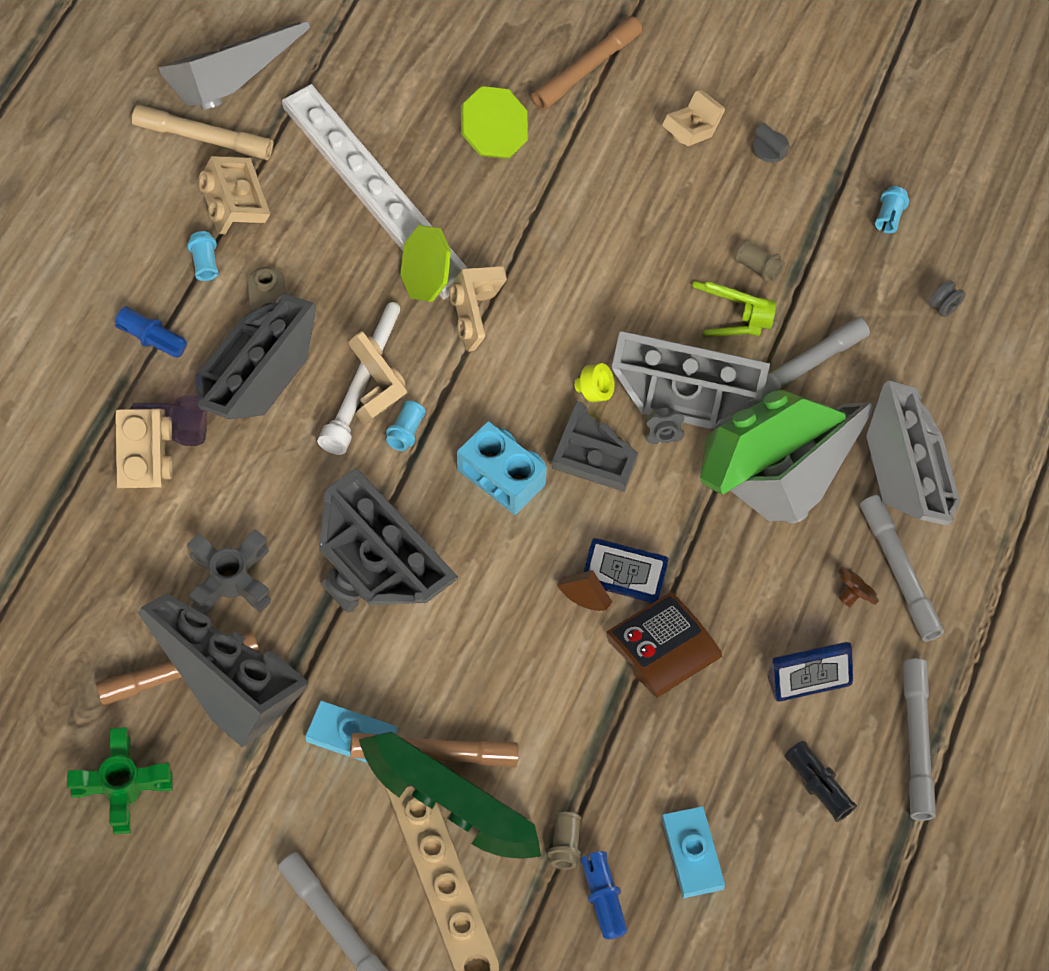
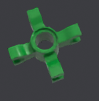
M127 727L110 728L111 757L101 764L99 771L68 770L67 788L71 789L72 798L105 794L110 802L109 824L113 826V834H130V804L139 798L141 791H173V774L170 772L169 763L136 768L134 762L130 759L131 738L130 736L128 737ZM126 775L130 777L128 782L122 786L111 785V782L118 776Z

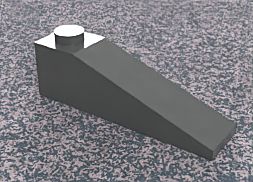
M167 593L142 606L138 612L211 720L241 747L267 732L309 684L307 680L276 654L267 650L265 655H262L243 644L244 636L235 631L229 636L211 626V620L208 616Z

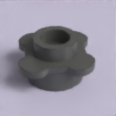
M659 408L653 411L646 420L647 426L650 429V432L646 435L647 441L650 444H658L659 442L669 443L681 440L684 437V431L681 429V423L684 422L683 414L671 408Z

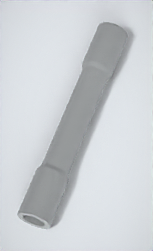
M861 317L854 318L833 331L829 337L768 373L763 398L773 391H778L838 352H843L868 337L870 330L866 322Z
M874 495L868 497L861 502L860 507L873 535L878 539L907 601L909 613L921 639L924 642L937 639L944 634L945 630L931 601L926 597L895 531V524L886 505L883 503L882 496Z
M914 658L903 662L911 776L909 780L910 817L918 821H927L936 817L928 721V665L926 660Z
M296 852L287 856L278 865V870L296 894L308 904L355 966V970L388 971L381 960L369 950L321 887L319 879L299 853Z

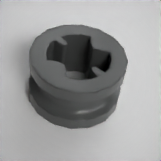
M952 280L941 285L929 301L930 307L940 309L939 315L942 317L952 314L966 296L965 291L962 289H955L956 284Z

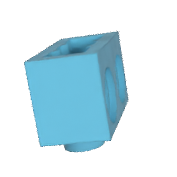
M489 421L457 451V470L514 515L546 485L547 466L543 459L536 452L525 450L516 443L511 433L503 428L498 429ZM486 452H493L497 455L493 457H487L482 454ZM520 474L526 476V478L518 480L512 478V476Z

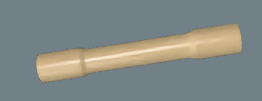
M139 104L136 105L132 114V124L138 127L184 136L233 149L238 153L264 160H269L272 154L273 139L246 132L227 130L174 116L166 111Z

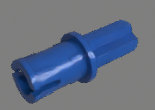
M128 306L123 307L116 316L115 327L135 336L143 346L149 347L152 345L172 357H181L187 347L186 339L162 327L161 321L158 319L151 320L144 317Z
M607 852L589 854L591 859H588V856L585 855L580 859V862L583 865L591 893L587 897L588 902L594 903L603 937L605 939L619 938L627 933V926L618 895L621 894L620 887H615L607 860Z

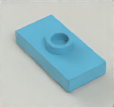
M320 701L305 738L308 743L350 757L352 733L382 734L392 731L398 734V727ZM354 758L367 763L366 759Z
M704 807L663 814L662 823L682 897L688 898L724 890L725 882Z

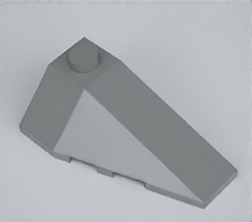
M308 21L290 24L250 37L248 42L243 40L221 46L219 52L215 50L204 54L199 53L158 68L163 78L187 106L201 104L202 110L213 108L223 104L222 97L237 91L310 28Z
M847 403L836 407V410L845 414V421L730 491L768 521H786L789 524L802 521L808 516V511L821 501L874 410L872 403Z

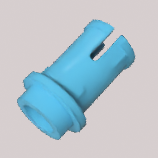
M891 186L881 195L882 206L875 221V227L879 231L882 229L884 221H887L883 233L887 234L897 231L902 212L909 205L906 190L898 186Z
M206 231L192 234L187 244V248L193 256L195 277L200 281L213 280L219 275L214 252L217 242Z
M405 401L394 425L389 426L386 430V442L390 447L398 451H405L408 447L414 445V434L426 413L422 405L414 401Z

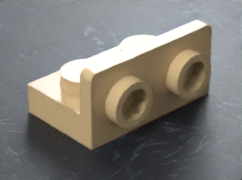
M211 156L204 171L199 175V188L204 193L208 205L209 218L214 222L217 234H226L232 222L266 223L270 216V211L251 158Z
M164 409L116 410L117 488L166 487V479H172V457L165 454V440H171L172 422L171 417H165Z

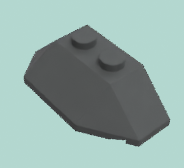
M284 293L275 299V303L261 307L241 319L196 375L197 405L199 408L227 419L265 415L307 361L316 312L315 304Z
M357 468L325 489L319 550L369 606L427 603L458 580V576Z

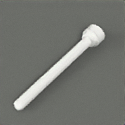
M390 302L386 305L372 336L382 351L400 313V306L396 302ZM362 362L358 367L335 420L324 425L317 442L319 446L329 453L342 455L346 453L352 436L349 425L372 376Z

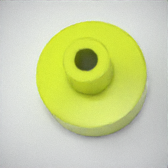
M604 363L585 366L580 378L575 380L574 386L578 393H583L586 400L594 403L609 400L614 393L615 383L611 369Z

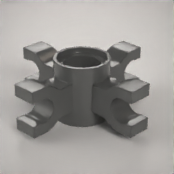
M254 529L237 550L234 548L216 550L198 533L187 544L188 548L193 551L190 553V558L207 568L211 576L189 594V598L194 601L191 607L206 615L221 596L235 598L241 595L253 608L261 613L271 603V598L267 596L269 588L248 575L247 570L269 552V549L264 545L267 542V538ZM226 570L238 571L232 576L226 577L221 575Z

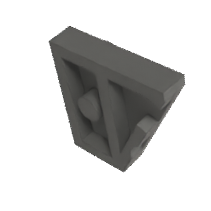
M576 401L553 457L552 469L625 492L637 462L638 452L627 442L618 439L614 431L604 422L602 424L598 423L587 413V407L582 402Z

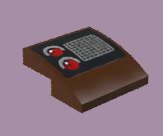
M672 592L606 631L609 643L631 664L634 676L656 698L722 657L721 650L706 629Z

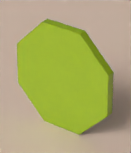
M481 86L461 104V135L480 156L509 159L528 141V111L509 89Z
M418 225L404 243L400 276L409 297L412 299L433 302L448 283L451 250L441 228Z

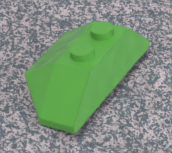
M782 389L767 394L763 401L753 407L735 413L731 420L706 436L700 474L701 482L703 485L723 495L846 420L845 414L822 403Z

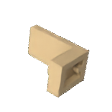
M504 266L462 269L450 285V301L453 306H456L459 318L457 324L458 335L461 340H464L467 352L475 351L485 338L477 300H488L498 293L507 280Z
M361 331L348 344L379 385L360 399L364 406L355 413L361 423L366 425L400 400L408 391L404 387L405 381L399 371L394 367L390 368L381 357L382 350L378 343Z

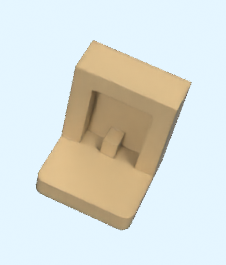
M703 90L695 91L688 107L667 114L662 126L673 135L676 141L690 146L713 136L725 108Z

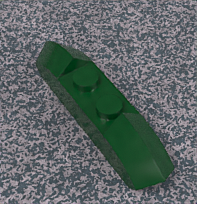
M392 731L359 739L364 757L379 781L397 797L400 798L408 785L412 786L415 790L411 796L424 805L433 809L436 803L451 811L447 819L469 832L472 826L479 829L471 844L485 852L517 859L541 856L535 824Z

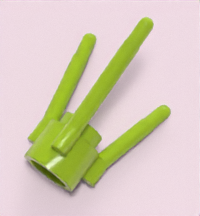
M698 281L692 283V287L744 304L742 321L748 322V326L705 329L703 336L749 334L760 337L762 328L771 330L776 310L775 300L754 297L710 281L705 282V284Z

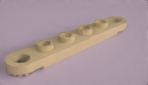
M412 786L407 787L400 798L385 787L454 971H465V965L468 964V961L471 962L473 959L477 960L478 958L488 963L490 971H499L498 959L438 804L436 803L434 808L431 809L411 796L415 790Z

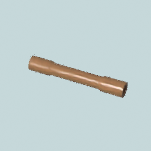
M633 16L624 20L595 47L558 76H554L532 93L534 104L542 111L547 110L562 98L572 86L616 51L622 50L642 34L643 27L641 23Z
M253 631L242 634L245 637L243 644L260 653ZM171 660L136 672L130 671L96 682V687L102 705L105 706L135 696L143 690L180 679L182 676Z
M352 733L350 758L365 759L359 739L377 734ZM403 738L437 761L467 762L483 766L517 767L518 742L486 740L467 742Z

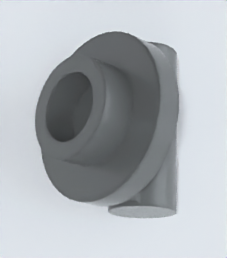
M766 123L759 125L755 131L757 137L753 144L755 155L759 159L770 163L783 160L790 148L787 138L781 133L773 131Z
M336 568L332 569L321 585L347 613H350L358 606V600L361 596Z

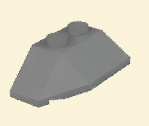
M619 331L611 369L642 414L650 415L659 408H671L683 414V423L715 430L731 420L735 413L749 409L762 401L770 363Z
M887 381L881 390L866 435L883 503L917 519L947 526L954 520L953 516L957 512L960 499L943 436L931 413L920 402L922 397L917 388Z

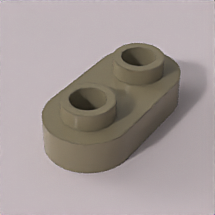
M258 268L248 278L251 313L261 307L275 303L276 298L284 293L286 294L284 276L275 268ZM270 281L268 284H262V282Z

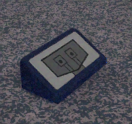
M593 538L584 572L593 570L605 591L654 603L660 598L669 558Z
M844 642L773 658L768 672V679L775 700L781 702L851 686L853 683L851 643Z

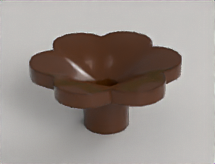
M844 567L839 569L840 578L847 588L838 598L846 606L851 607L858 598L867 600L874 605L879 602V599L876 597L877 593L861 577Z

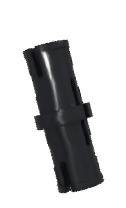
M805 740L798 742L786 752L784 758L791 763L806 782L805 789L810 795L815 794L836 822L843 820L856 809V803L849 798L834 779L836 776L835 772L830 767H824L807 746Z

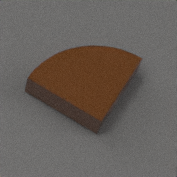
M593 570L562 577L557 584L558 588L567 598L581 607L595 611H605L612 603Z

